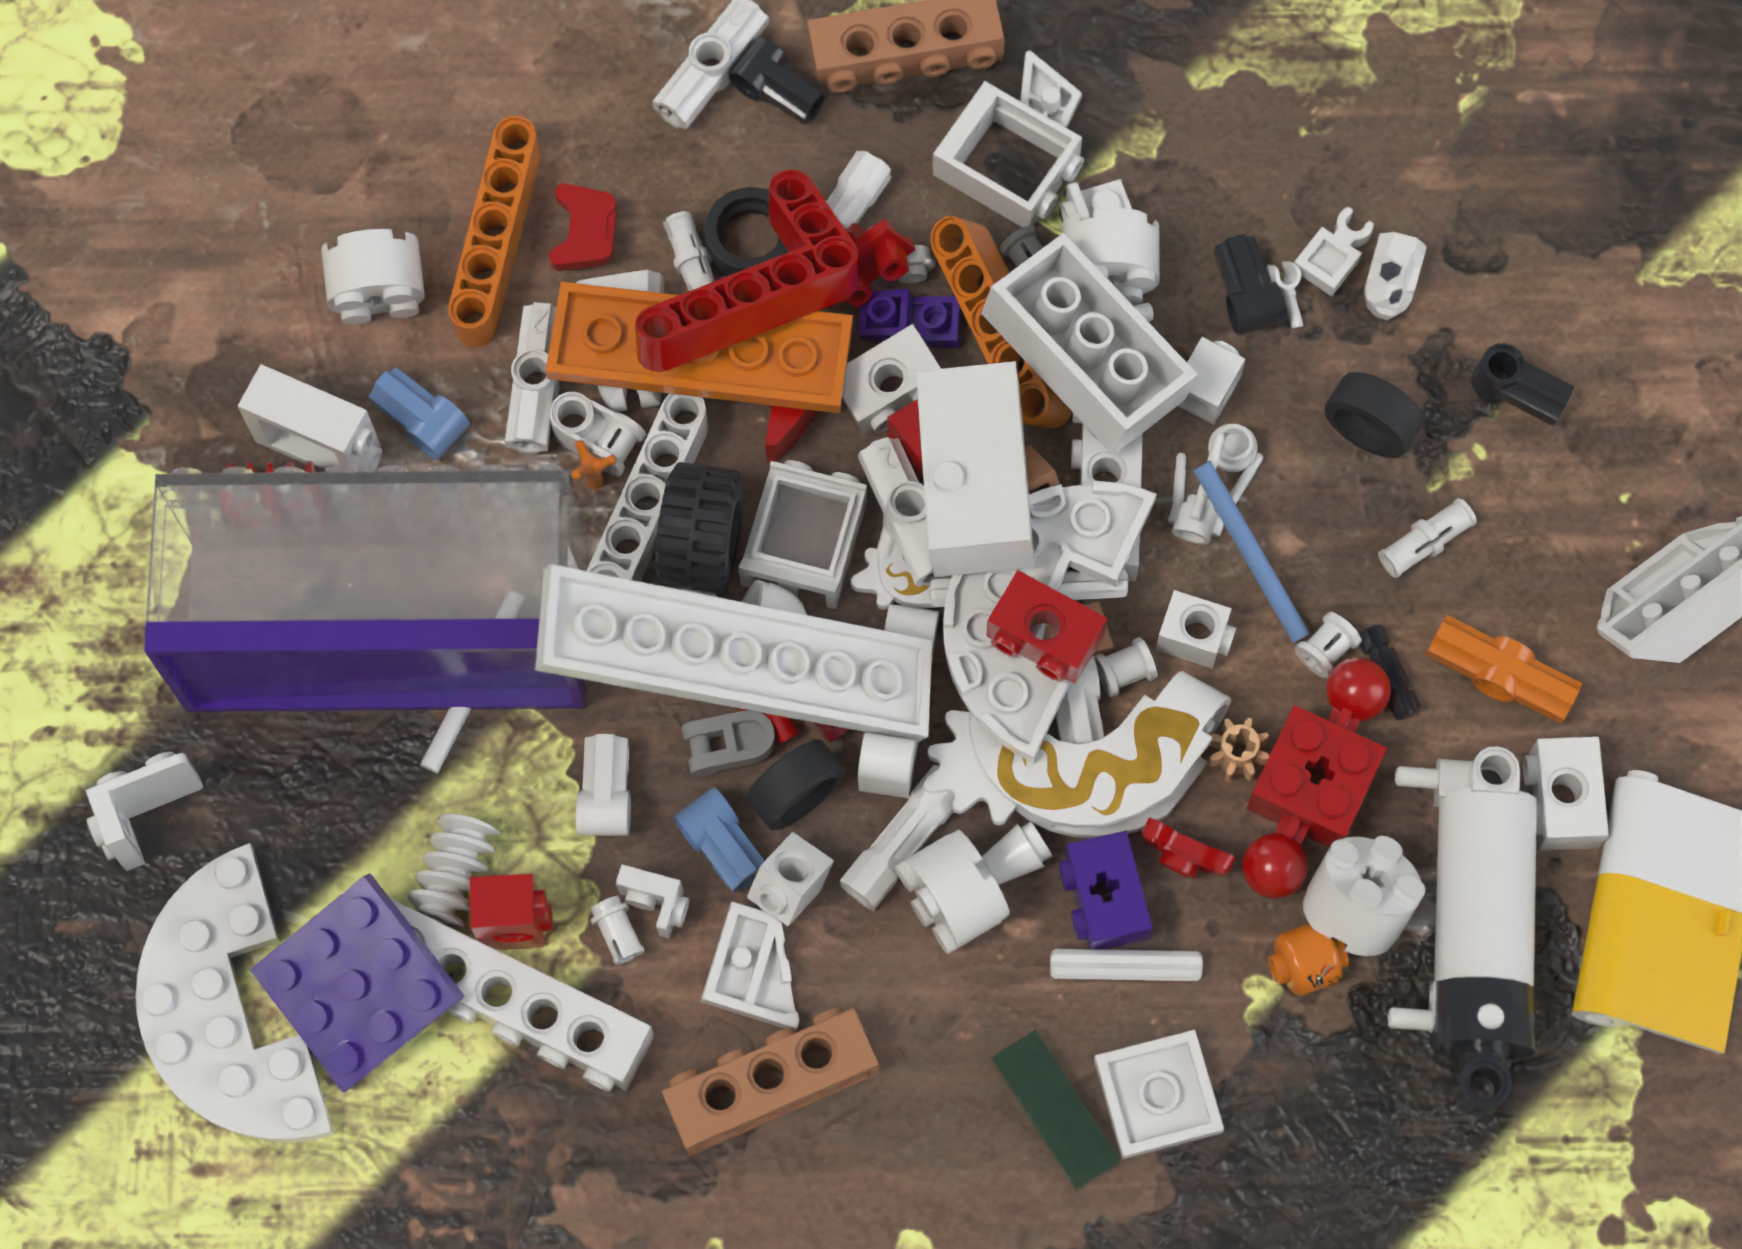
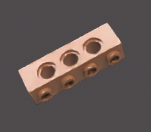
M922 0L807 20L808 43L816 81L835 93L846 92L857 85L875 82L881 85L893 84L904 77L922 74L927 77L940 76L948 70L963 67L982 69L993 65L995 62L1003 61L1004 35L996 0ZM948 33H957L960 34L962 38L958 40H948L945 39L943 36ZM902 41H911L917 45L912 48H901L896 44ZM855 49H866L870 53L865 56H854L850 52Z
M840 1007L832 1008L812 1019L814 1025L797 1033L794 1032L793 1028L783 1029L765 1039L767 1046L748 1054L745 1048L734 1050L717 1060L718 1067L699 1074L697 1069H692L670 1079L669 1084L671 1087L661 1092L688 1157L879 1075V1064L855 1009L852 1008L842 1012ZM813 1046L825 1047L832 1054L830 1062L819 1069L808 1067L803 1062L802 1057L806 1050ZM773 1066L780 1069L784 1074L781 1084L769 1090L760 1088L754 1082L756 1074L764 1067ZM718 1087H727L736 1094L734 1103L725 1110H714L707 1104L708 1095Z

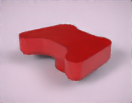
M567 183L559 184L555 188L556 201L569 212L570 225L567 239L549 253L552 268L556 271H564L608 264L614 254L617 218L615 198L608 192Z
M1148 817L1142 830V837L1150 847L1162 852L1158 863L1190 879L1195 880L1199 870L1213 876H1225L1226 873L1230 872L1236 859L1222 850L1204 845Z

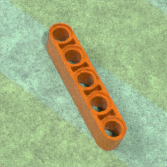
M509 116L502 119L493 131L449 301L448 313L457 339L469 347H481L488 344L497 332L541 159L536 130L533 124L522 116ZM516 141H523L527 143L523 148L518 150H511L507 148L511 143ZM506 183L517 185L512 191L507 193L496 191L497 188ZM494 226L506 228L505 231L497 236L485 234L488 229ZM483 269L495 271L490 278L484 280L473 278L477 272ZM468 314H484L483 318L476 323L467 324L462 322Z
M946 216L940 219L931 231L930 243L932 250L987 363L1016 361L1023 424L1048 429H1056L1063 426L1071 416V409L1025 360L1024 366L1019 372L1018 362L1021 356L981 314L991 286L1009 274L990 232L980 223L959 217ZM963 234V235H964L963 243H962L961 247L959 248V247H958L959 238H960V236ZM983 274V275H984L983 284H982L981 288L979 289V288H978V280H979L980 276ZM1044 396L1045 407L1040 414L1038 410L1039 402Z

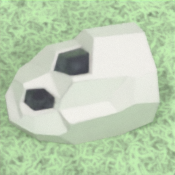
M1397 232L1380 233L1363 291L1367 308L1376 317L1389 320L1405 311L1412 301L1427 248L1418 238Z

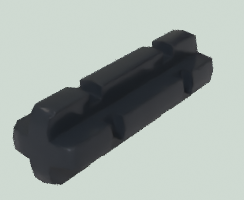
M1382 625L1366 628L1359 633L1362 640L1360 646L1364 655H1370V660L1380 665L1389 678L1391 695L1388 705L1396 720H1404L1414 716L1421 709V704L1415 691L1408 689L1410 681L1395 649L1388 647L1390 639L1385 628Z

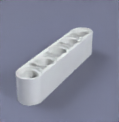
M668 394L664 399L586 571L641 582L656 549L660 509L669 474L678 462L694 464L707 435L709 426L705 402L702 397ZM688 411L697 415L696 419L688 424H679L673 420L681 412ZM663 454H673L678 457V460L668 467H660L654 464L657 457ZM646 496L655 497L659 500L658 504L650 510H640L634 506L639 499ZM631 539L640 543L638 548L632 553L623 554L615 550L618 543L623 540Z

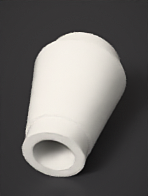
M1029 822L1021 828L1018 824L1014 826L982 856L983 860L979 861L987 876L992 874L997 884L1000 885L1045 867L1042 862L1053 855L1033 823Z

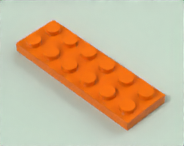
M562 281L560 283L545 370L547 379L831 413L841 412L853 328V315L817 311L671 370L654 372L644 368L637 358L636 317L647 307L678 295Z

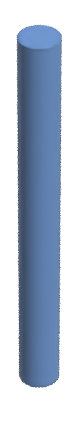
M1207 461L1198 466L1193 472L1290 640L1294 643L1304 638L1310 632L1211 461Z

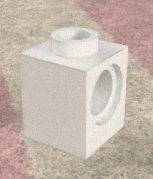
M1201 337L1187 362L1198 375L1185 400L1178 407L1215 424L1241 379L1245 358L1239 356L1238 351L1234 347L1223 341L1212 342Z
M1174 590L1159 633L1156 651L1213 669L1218 653L1225 656L1228 655L1236 631V627L1227 625L1232 608ZM1200 623L1210 630L1211 635L1205 639H1195L1186 632L1185 628L1190 624Z
M792 832L760 866L747 898L757 904L764 912L789 926L821 891L834 860Z

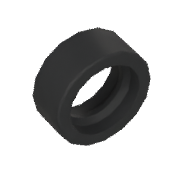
M745 187L731 190L716 200L707 214L704 228L706 247L712 257V264L725 277L789 252L780 238H778V244L773 250L764 256L751 259L737 257L724 246L722 239L723 229L735 217L754 213L769 218V190Z
M1349 372L1342 377L1324 406L1326 418L1342 437L1357 447L1384 458H1400L1404 455L1423 426L1422 412L1406 393L1377 376L1363 372Z
M815 739L790 751L766 770L751 786L747 793V801L770 830H780L803 818L829 797L844 779L845 768L823 740Z

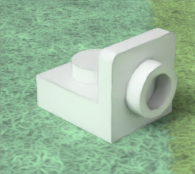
M1121 179L1080 191L1077 182L1068 184L1066 202L1060 204L1064 221L1079 213V221L1093 218V209L1117 207L1132 209Z
M621 864L615 883L620 895L626 896L625 902L640 909L653 911L655 905L662 906L656 928L659 936L670 938L673 926L682 927L689 906V898L683 896L684 889L681 880Z

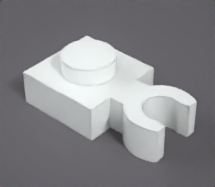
M1350 207L1343 209L1338 215L1334 234L1321 227L1294 261V264L1299 267L1302 277L1330 296L1336 292L1360 261L1362 253L1353 247L1364 245L1369 240L1374 223L1368 221L1364 228L1359 231L1349 229L1346 224L1351 219L1353 209Z

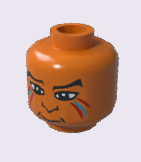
M1307 923L1277 935L1274 941L1275 954L1268 956V965L1272 977L1278 986L1286 984L1293 994L1306 996L1338 984L1343 976V968L1349 966L1347 951H1344L1346 948L1344 942L1333 936L1330 940Z

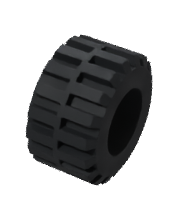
M678 462L666 482L658 522L655 564L660 585L722 594L733 573L742 522L743 482L738 470Z

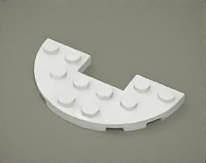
M1093 481L1092 485H1076L1063 488L1062 484L1032 493L1029 495L1035 567L952 575L945 599L943 618L944 647L952 680L961 699L978 723L1000 744L1032 763L1070 685V681L1063 679L1062 682L1054 681L1040 673L1036 669V663L1019 654L1017 658H1013L998 651L991 644L992 639L986 637L987 620L1017 570L1058 591L1069 567L1116 586L1156 501V493L1135 486L1104 481ZM1042 623L1037 624L1031 628L1030 631L1035 637L1037 636Z
M249 843L225 853L198 870L181 885L158 915L147 937L137 973L136 1008L140 1033L146 1051L166 1085L183 1103L215 1126L233 1134L237 1133L251 1138L265 1139L269 1142H301L332 1136L334 1131L312 1053L302 1038L297 1035L257 1049L255 1047L231 958L279 943L280 940L255 851Z

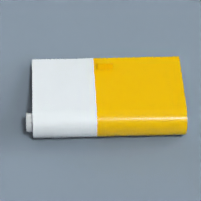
M1640 770L1629 771L1627 776L1619 777L1615 781L1608 818L1609 836L1603 845L1572 1015L1581 1021L1600 1026L1619 1027L1631 1025L1717 1054L1725 1053L1742 955V811L1658 782V777L1650 772Z

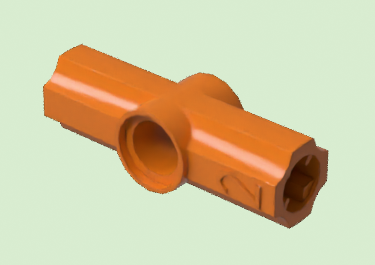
M1447 614L1425 654L1473 679V685L1483 694L1502 702H1512L1514 700L1559 724H1562L1583 684L1536 660L1534 653L1519 641L1504 636L1492 638Z

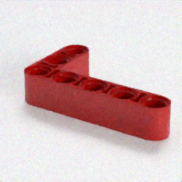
M791 169L783 170L775 174L769 183V221L789 251L788 253L647 307L639 313L635 322L636 352L638 361L644 368L654 372L671 370L845 301L853 296L857 290L858 249L817 187L805 173Z

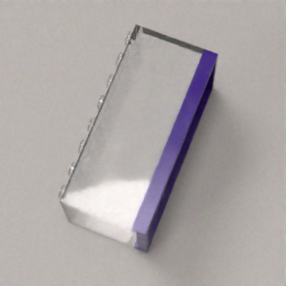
M540 464L533 466L531 470H510V468L502 465H486L481 467L480 471H459V469L453 466L437 465L430 467L428 471H408L399 466H382L377 469V472H356L355 469L350 467L333 466L327 468L325 472H305L296 467H279L274 470V473H254L247 468L230 467L224 469L223 473H202L194 468H176L171 471V474H155L144 652L186 712L449 710L452 707H466L471 710L585 709V679L535 670L544 570L550 564L586 571L588 568V536L570 470H562L556 465Z

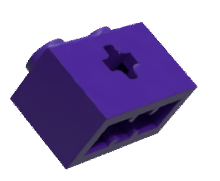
M1127 830L1067 844L1065 861L1058 862L1065 892L1073 890L1078 909L1071 910V918L1077 940L1086 939L1088 949L1107 950L1149 940L1152 924ZM1103 884L1106 892H1112L1110 902L1103 903L1100 895H1094L1096 885Z

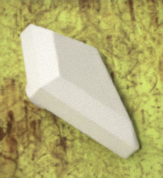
M1027 51L1025 54L1021 102L1067 128L1082 93L1033 52Z

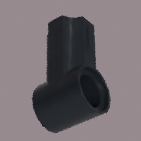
M761 37L756 38L728 73L730 82L743 95L757 102L765 99L803 125L810 121L812 122L816 118L828 97L827 87L791 65L786 54L777 45Z
M1236 235L1227 238L1223 243L1215 246L1214 255L1227 291L1226 307L1235 334L1239 336L1284 324L1286 315L1283 299L1276 282L1269 281L1255 236Z
M1497 343L1490 346L1481 357L1471 377L1472 388L1482 399L1490 402L1503 400L1551 426H1554L1575 387L1526 362L1520 350L1507 343ZM1495 366L1502 369L1508 379L1494 376L1489 367Z

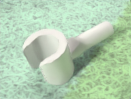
M1283 261L1282 266L1285 276L1281 281L1278 268L1275 265H1267L1265 269L1269 281L1276 282L1280 289L1291 328L1295 329L1304 326L1295 292V287L1301 279L1299 267L1292 262Z

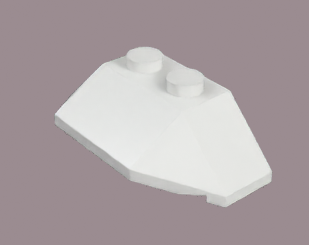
M1742 516L1737 517L1736 522L1717 523L1681 534L1608 588L1602 606L1601 619H1599L1597 624L1598 634L1631 658L1681 663L1742 617Z

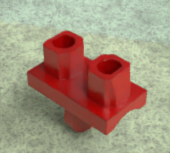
M883 219L878 224H874L866 231L855 223L845 228L858 249L857 290L853 296L845 300L854 308H859L871 299L873 292L870 283L879 276L886 281H897L909 272L907 256L916 250L913 240L908 236L901 235L886 219Z

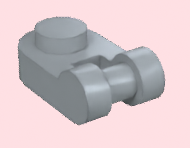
M745 710L695 720L681 727L684 742L690 744L692 757L688 759L690 774L693 777L709 776L720 770L758 763L765 760L772 753L775 746V731L771 720L763 713ZM724 735L727 749L712 752L710 739Z

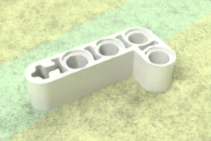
M890 604L884 631L932 640V666L939 611ZM865 732L858 768L859 791L909 799L919 742L913 739Z

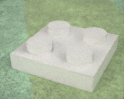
M1195 1030L1095 1055V1066L1122 1160L1223 1133L1224 1127Z

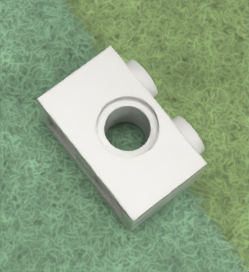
M911 324L847 363L842 400L864 436L873 431L875 433H882L887 430V417L918 399L916 371L941 368L914 325ZM897 376L903 379L901 386L893 392L879 390L881 383L888 377Z
M1599 737L1537 739L1529 755H1524L1523 779L1526 786H1532L1533 796L1537 799L1536 835L1538 850L1600 848L1609 836ZM1565 785L1570 788L1574 793L1575 802L1563 803L1557 800L1553 795L1552 786Z

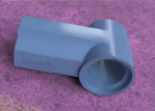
M397 367L390 371H385L374 383L373 390L368 396L370 402L401 426L405 430L407 437L423 453L434 460H439L470 426L468 418L452 402L441 395L432 396Z
M715 787L672 816L677 827L697 853L702 851L715 872H717L733 894L745 890L753 884L760 866L765 861L738 826L740 822L735 812Z

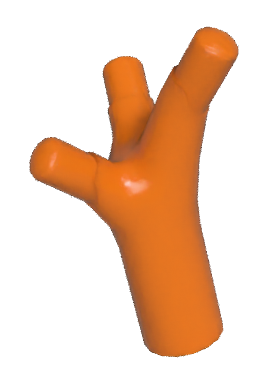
M578 440L575 446L581 458V465L571 472V476L575 480L584 476L588 488L592 490L600 489L605 480L603 470L608 466L616 464L617 458L615 455L597 458L590 453L583 440Z

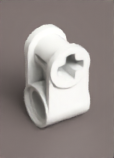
M565 392L559 395L550 407V421L556 442L578 455L579 453L575 446L578 440H583L590 453L597 458L615 455L617 458L616 464L608 466L603 470L614 476L622 475L625 470L623 462L635 443L642 442L646 436L645 430L634 420L621 413L611 411L577 392ZM569 414H578L585 418V421L575 428H569L561 424V420Z

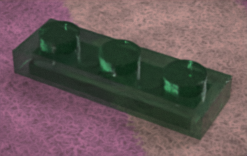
M1036 1030L992 1056L991 1061L1075 1192L1120 1164L1118 1156Z

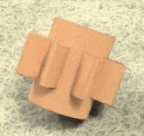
M1227 718L1223 723V736L1210 734L1213 738L1209 745L1219 750L1210 757L1208 764L1210 767L1220 765L1226 771L1225 781L1229 782L1233 774H1244L1248 781L1253 780L1255 774L1254 763L1265 766L1270 756L1266 752L1259 750L1260 747L1267 743L1269 735L1268 733L1257 734L1251 728V718H1248L1244 725H1233L1232 721ZM1236 742L1245 745V750L1241 757L1231 754Z

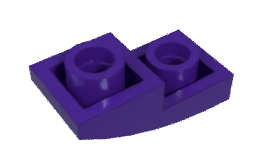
M909 289L872 290L871 299L861 306L858 336L862 340L882 343L913 324L928 348H961L964 314L955 296L913 297Z

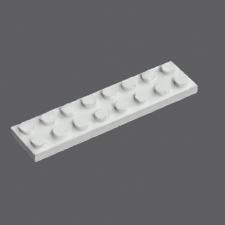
M550 564L544 570L535 669L537 671L874 734L913 739L917 742L928 737L932 640Z

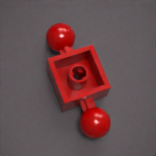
M1351 658L1339 663L1331 671L1326 683V697L1332 711L1327 720L1296 705L1293 706L1252 791L1246 809L1277 823L1274 833L1263 835L1255 839L1248 846L1242 860V872L1246 883L1255 893L1269 899L1285 898L1294 894L1302 886L1308 872L1307 857L1301 847L1306 837L1330 848L1334 841L1344 839L1347 836L1387 750V747L1355 733L1360 722L1371 720L1382 713L1390 699L1391 685L1384 669L1374 661L1366 658ZM1316 772L1324 777L1319 785L1309 781L1311 773Z

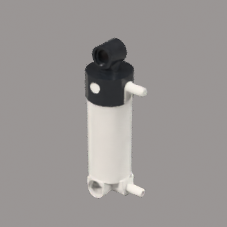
M1498 746L1482 750L1474 761L1437 759L1435 769L1399 766L1395 772V784L1399 787L1434 789V807H1439L1435 981L1430 987L1429 1010L1392 1007L1388 1012V1026L1397 1029L1429 1031L1431 1033V1051L1440 1055L1459 1058V1074L1454 1079L1452 1086L1453 1099L1459 1109L1475 1117L1488 1116L1497 1111L1511 1094L1513 1082L1511 1073L1506 1066V1060L1528 1058L1536 1053L1534 952L1537 799L1529 793L1520 791L1519 762L1513 753L1506 748ZM1473 1075L1487 1077L1494 1085V1096L1491 1098L1477 1096L1470 1088V1077Z

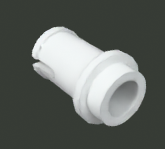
M619 896L608 898L594 905L591 908L594 917L590 920L593 926H599L613 956L615 965L633 960L645 952L626 914L629 906L627 903H621Z

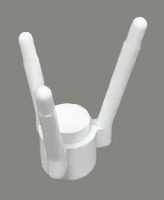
M1221 432L1215 435L1207 461H1211L1215 470L1225 440V435ZM1178 453L1174 475L1173 503L1168 522L1173 524L1172 533L1178 538L1187 542L1206 545L1209 544L1211 536L1220 537L1224 524L1215 511L1210 499L1207 498L1208 496L1201 484L1199 485L1197 495H1188L1187 501L1184 502L1186 455ZM1261 453L1256 454L1253 463L1243 471L1229 493L1235 504L1263 460Z

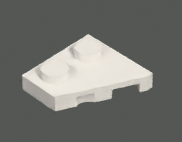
M731 902L700 1002L784 1029L793 1028L795 1031L799 1024L798 1012H795L790 984L792 978L789 961L785 956V938L782 922L764 911Z

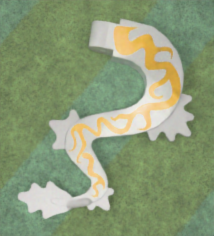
M911 507L897 508L899 513L904 516L912 517L918 515L916 510ZM883 525L877 549L869 548L865 551V561L869 566L852 577L851 588L856 592L877 595L876 604L882 610L888 609L889 605L893 602L902 606L919 609L937 608L932 606L930 600V586L916 585L896 540L889 536ZM1042 623L1036 636L1037 638L1043 640L1046 623ZM1180 671L1171 679L1155 701L1144 695L1123 723L1100 740L1079 745L1058 741L1049 734H1046L1033 763L1000 744L978 723L970 712L951 710L946 713L945 723L956 737V740L951 743L934 744L928 748L929 759L938 763L939 769L925 779L923 788L929 794L948 791L954 795L952 808L958 814L965 813L979 801L986 802L989 807L991 820L995 825L1004 824L1015 810L1034 824L1051 832L1072 837L1096 838L1126 830L1127 834L1134 833L1144 828L1148 817L1158 821L1166 818L1207 766L1208 762L1200 756L1212 741L1213 737L1210 734L1215 733L1230 706L1231 697L1186 672Z

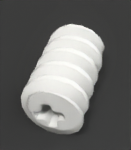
M451 813L442 814L439 816L437 823L444 832L434 833L430 838L431 845L437 851L425 853L422 859L423 863L430 870L419 871L415 876L416 882L423 889L410 891L408 900L417 908L416 910L419 913L446 926L465 929L467 924L458 918L455 913L457 910H470V902L462 895L464 891H470L471 872L487 873L488 867L477 858L479 853H495L496 849L484 839L485 836L501 835V833L491 825L470 816Z

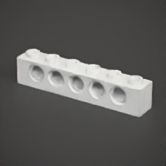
M391 899L444 969L452 963H461L466 966L464 978L456 983L465 997L447 1011L448 1013L470 1024H473L477 1017L493 1025L491 1033L511 1045L518 1047L521 1040L540 1048L537 1056L544 1061L561 1069H564L567 1063H570L584 1070L583 1079L600 1089L610 1092L613 1085L627 1091L655 1037L650 1025ZM506 985L512 988L511 998L506 1004L499 1007L486 1004V996L493 987ZM550 1007L558 1011L557 1020L551 1027L537 1029L531 1025L532 1017L537 1010ZM598 1030L604 1034V1040L597 1050L584 1052L577 1048V1040L583 1032Z

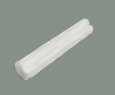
M1054 949L1050 955L1051 977L1055 979L1198 981L1203 973V959L1198 951Z

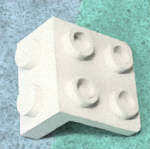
M164 752L155 755L146 761L145 767L129 773L117 771L107 774L97 781V786L85 790L95 815L87 818V823L98 847L102 846L108 860L116 858L126 871L146 864L129 818L203 788L200 776L184 753Z

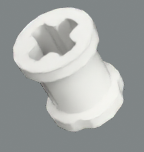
M1328 612L1323 617L1324 624L1307 642L1300 641L1294 649L1302 663L1322 678H1328L1333 670L1332 666L1349 648L1356 649L1362 641L1357 630L1346 619L1334 612ZM1331 639H1332V643H1331V644L1326 648V650L1324 651V647H1325V646L1331 641Z
M1141 637L1133 639L1132 646L1108 656H1104L1102 653L1094 655L1099 679L1109 697L1118 695L1120 688L1146 678L1152 681L1158 677L1153 657Z

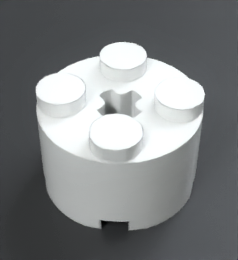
M1107 207L1093 209V218L1079 221V213L1068 217L1063 222L1062 233L1066 234L1132 305L1142 303L1143 294L1157 287L1160 281L1159 223L1156 220L1152 225L1147 223L1146 213L1128 208Z
M368 229L337 236L338 246L330 249L327 242L322 245L321 254L327 306L331 311L341 314L343 323L352 325L363 324L371 320V314L390 312V316L394 318H408L419 313L418 304L424 300L425 292L419 242L414 234L405 232L406 240L393 238L392 229Z
M960 830L947 834L895 865V870L903 885L909 892L914 890L917 898L910 902L914 912L925 928L932 924L935 925L932 928L933 933L946 954H950L1000 924L1002 920L1010 915L1006 900L992 874L987 876L979 861L983 860L981 855Z
M1378 836L1375 840L1365 837H1348L1334 841L1309 883L1306 895L1304 896L1303 911L1311 927L1330 940L1333 936L1348 944L1344 951L1355 955L1375 956L1387 952L1401 935L1425 894V886L1421 882L1414 866L1402 855L1403 850L1400 844L1387 836Z

